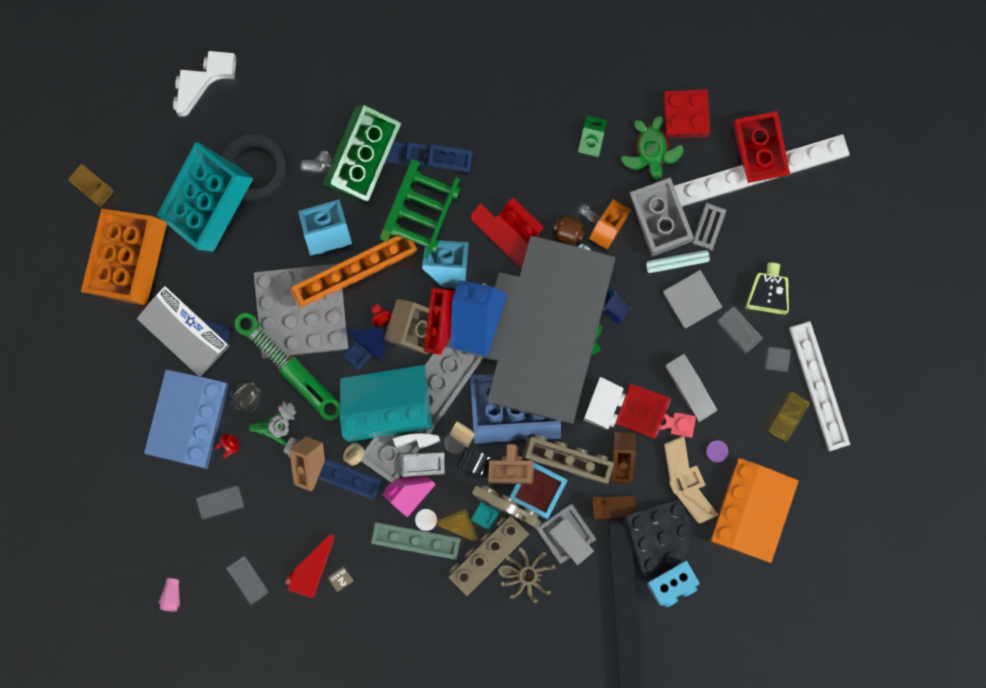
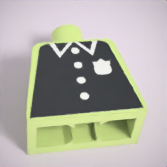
M767 263L766 274L758 273L756 275L746 303V309L783 315L788 313V278L779 276L780 264Z

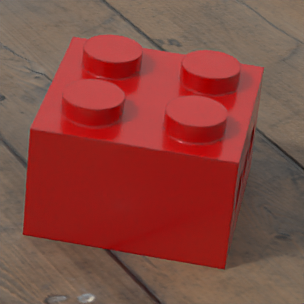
M708 90L665 91L663 105L664 126L667 138L708 137L710 133Z

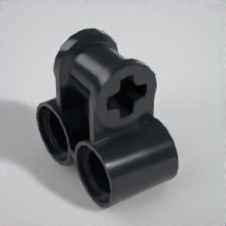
M465 447L457 468L488 479L489 461L497 460L488 457L489 455Z

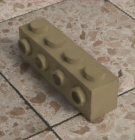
M534 434V437H527L522 453L523 459L601 484H608L614 465L613 462L608 461V457L596 454L594 457L588 455L587 450L575 447V450L567 448V444L555 441L553 444L547 442L546 437Z
M504 516L496 524L498 529L493 534L488 532L480 540L483 544L477 550L473 547L465 555L467 560L462 565L458 562L450 569L451 575L449 578L466 596L529 535L512 516L508 519Z

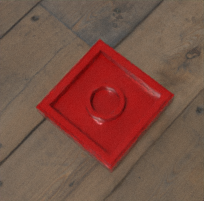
M630 384L615 424L656 439L671 398Z

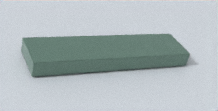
M375 522L371 544L457 560L461 538Z

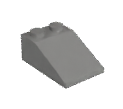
M671 178L630 192L645 241L652 257L692 242L694 237Z

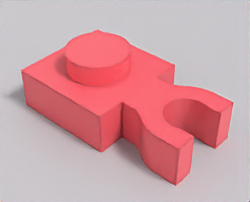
M674 413L673 418L665 414L666 424L661 425L660 430L670 428V434L693 437L696 416Z

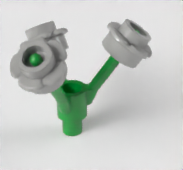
M283 401V404L278 406L280 413L264 421L250 423L249 429L251 432L264 434L285 446L283 452L290 457L289 449L296 445L300 439L296 440L291 437L287 442L281 436H285L288 433V420H294V414L297 412L291 402Z

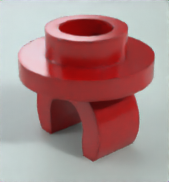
M378 303L370 307L375 315L371 320L374 326L382 327L390 322L392 316L390 311H384Z
M223 434L215 449L217 450L223 446L226 449L223 457L226 458L239 450V442L235 436Z

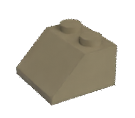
M397 299L384 340L431 356V353L423 352L429 308L414 302Z

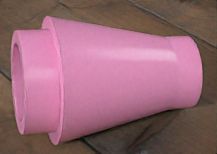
M166 579V584L158 602L161 610L177 611V608L180 606L179 580Z

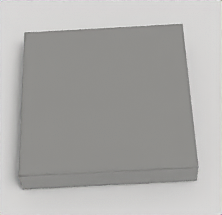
M701 270L663 291L684 329L722 308Z
M572 504L542 523L537 530L560 564L569 559L570 556L549 532L566 518L588 544L596 540Z

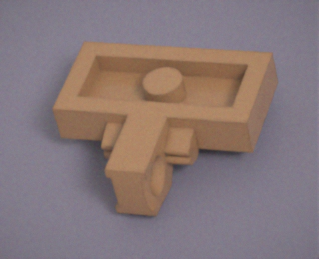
M507 445V456H502V461H489L488 482L490 484H533L534 462L523 461V457L519 456V447Z

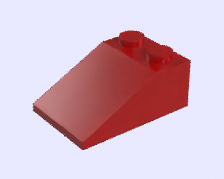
M777 111L733 121L736 143L747 183L790 175Z

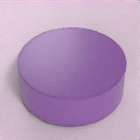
M713 441L707 446L706 455L712 462H721L728 455V447L722 441Z

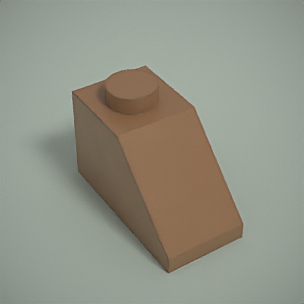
M305 437L290 448L289 451L294 485L312 491L325 462L322 442Z

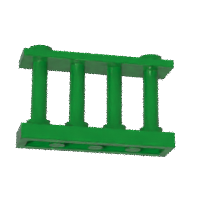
M412 159L380 239L388 242L390 235L395 236L396 234L428 247L424 255L428 259L431 251L436 252L440 242L436 238L452 198L457 199L461 189L457 187L460 178L456 177L453 185L449 186L420 174L421 171L417 170L420 162ZM419 182L449 194L446 203H441L414 192V189L410 188L411 183ZM411 199L442 213L439 220L435 221L406 209L407 206L403 205L404 201ZM402 217L434 229L432 238L429 239L399 227V224L396 223L397 218L402 219Z

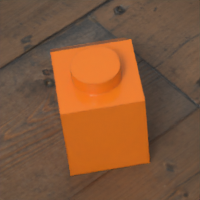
M613 199L599 219L589 239L608 250L630 214L631 209Z

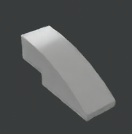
M685 354L665 366L698 422L717 411Z

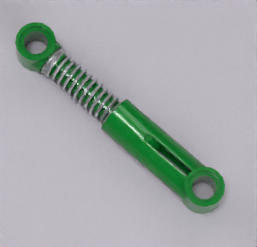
M240 314L235 320L236 330L246 338H250L251 341L254 340V343H257L256 346H260L259 349L262 348V352L265 351V355L268 354L267 357H271L270 360L273 359V363L276 362V366L279 365L278 368L280 370L278 372L323 418L327 420L336 419L340 414L339 400L295 357L289 358V355H286L287 352H283L284 349L281 350V346L278 347V344H275L276 341H272L273 338L270 339V335L267 336V333H264L265 330L262 329L261 324L253 314ZM245 317L252 321V327L249 330L243 329L240 324L241 320ZM308 385H310L323 399L322 402L311 392V390L307 387ZM327 403L335 404L337 408L336 413L327 414L324 409Z

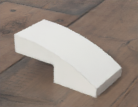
M409 434L393 438L396 448L417 441L421 449L440 442L439 436L432 434Z

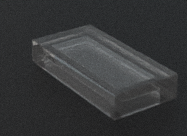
M735 307L717 321L746 353L763 339Z
M239 486L196 498L202 519L245 507Z
M246 556L227 568L250 605L269 593Z

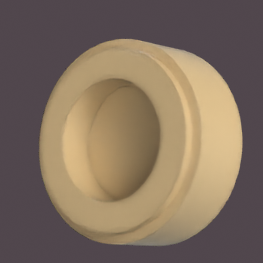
M353 443L346 448L343 459L351 466H354L362 460L365 450L358 443Z

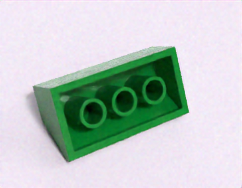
M365 105L356 106L323 184L338 192L368 202L401 123Z

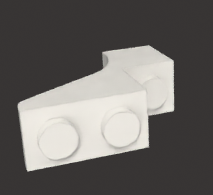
M208 51V57L204 58L203 69L206 72L180 71V76L176 77V89H179L178 97H174L173 109L176 110L178 116H187L212 82L226 78L234 79L236 56L234 53Z

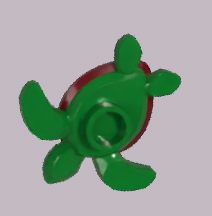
M661 116L654 119L653 124L645 125L642 121H635V127L640 132L635 143V151L638 157L622 156L623 164L632 170H639L646 165L649 166L650 176L656 181L662 177L661 165L663 163L671 164L676 162L684 152L682 145L669 151V140L661 129L664 123Z

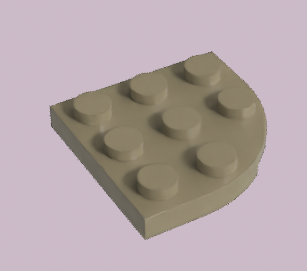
M485 485L482 488L475 486L472 494L480 501L538 530L541 521L537 519L539 515L526 507L523 510L518 508L519 505L505 495L499 498V494Z

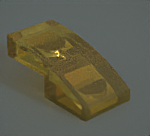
M791 392L768 432L787 442L810 402Z

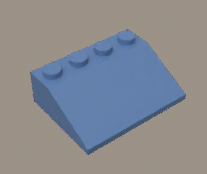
M166 370L144 454L208 469L229 385L208 378Z
M494 374L472 375L470 377L473 431L476 433L474 444L526 441L527 437H534V434L546 437L547 439H561V421L489 405L487 400Z

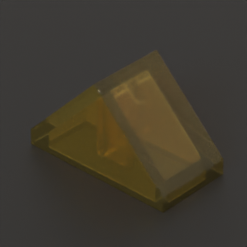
M466 509L440 519L436 523V526L476 542L478 539Z

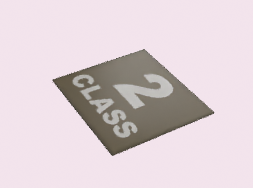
M344 567L328 577L337 592L353 582V579Z

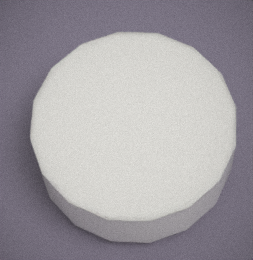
M423 509L417 513L415 522L419 529L429 531L437 524V517L433 511Z

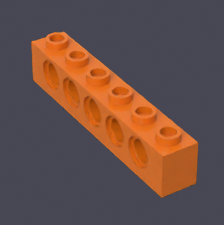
M396 236L388 240V242H383L291 287L289 291L300 310L413 255L417 248L413 241Z

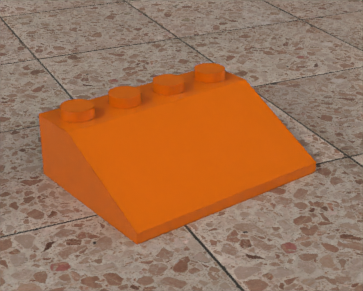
M101 209L81 292L147 306L167 222L148 215Z
M740 458L737 459L709 542L771 563L799 481Z

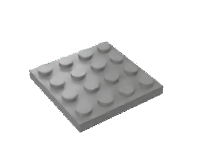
M338 264L254 273L258 321L262 329L265 330L264 333H267V336L270 335V339L273 338L272 341H276L275 344H278V347L281 346V350L284 349L283 352H287L286 355L293 356L349 349L343 289L300 310L289 291L291 287ZM265 351L262 352L263 359L271 358L267 357L268 354L265 355Z

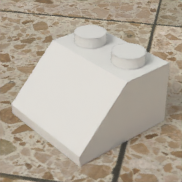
M600 377L583 421L608 430L609 426L614 427L618 416L614 412L617 406H622L625 395L622 394L624 388Z

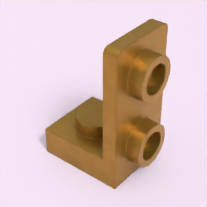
M83 164L68 179L100 208L115 192Z

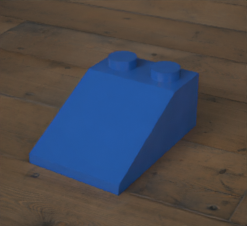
M459 280L452 300L450 348L488 357L507 295L495 287Z

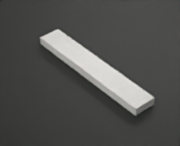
M811 321L790 327L789 330L828 450L832 451L850 445L848 435Z

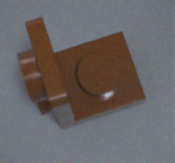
M635 496L592 497L593 520L623 518V516L635 513Z

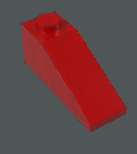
M432 287L423 352L437 355L442 354L451 336L452 300L455 290Z
M329 535L295 568L294 573H289L286 584L289 585L288 590L310 598L315 597L336 536Z

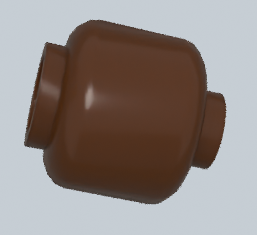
M565 215L563 218L559 217L552 231L555 233L554 237L557 241L572 246L576 242L581 243L586 231L582 230L583 222L569 215Z

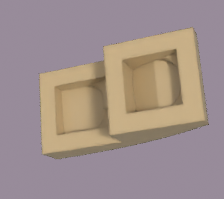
M459 421L456 422L450 433V436L466 447H469L476 435L475 432Z

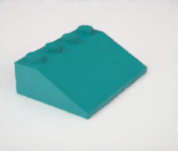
M195 142L157 216L167 222V225L196 249L214 252L253 178L237 165L202 144Z
M421 365L340 378L342 437L346 441L351 442L433 429L426 366Z

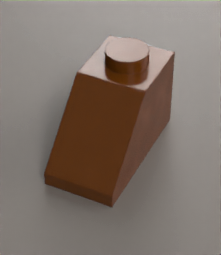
M614 432L612 462L614 465L611 472V482L633 483L636 433Z

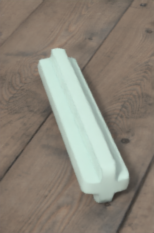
M708 250L647 261L646 268L648 273L705 263L710 260Z

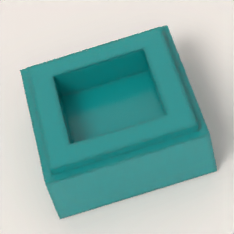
M481 501L471 521L490 531L500 511Z

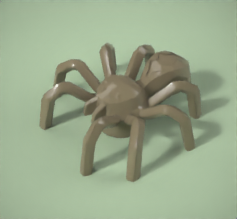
M519 548V552L524 558L525 566L507 556L506 560L517 566L520 570L510 565L501 566L498 571L502 577L507 579L518 577V579L502 582L501 585L509 586L521 582L519 589L510 595V598L517 597L525 585H527L528 596L534 603H537L538 600L532 594L531 585L545 594H551V591L543 588L536 582L541 581L538 577L542 576V574H537V572L555 569L556 566L548 565L535 569L534 567L538 560L547 555L546 552L536 556L531 566H529L527 554L523 548Z

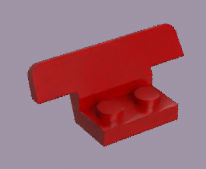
M514 198L506 204L502 212L496 217L481 203L471 214V220L522 269L530 236L538 237L544 227Z

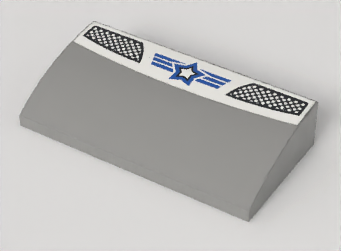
M166 286L160 290L137 318L199 377L229 348V345Z

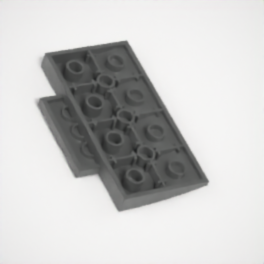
M530 236L520 277L499 272L495 288L505 293L507 298L488 357L478 355V357L498 361L487 400L489 405L574 424L616 257Z

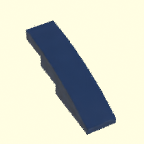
M393 142L385 163L409 166L413 159L420 162L418 168L470 173L473 151L433 144L429 146L410 142Z

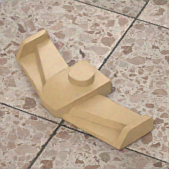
M684 436L665 443L664 447L670 477L669 485L673 494L678 496L698 524L719 516L699 490V488L705 486L698 467L694 466L689 469Z

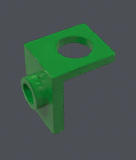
M586 116L578 150L579 153L599 157L607 120ZM595 122L600 124L601 126H594L590 123Z

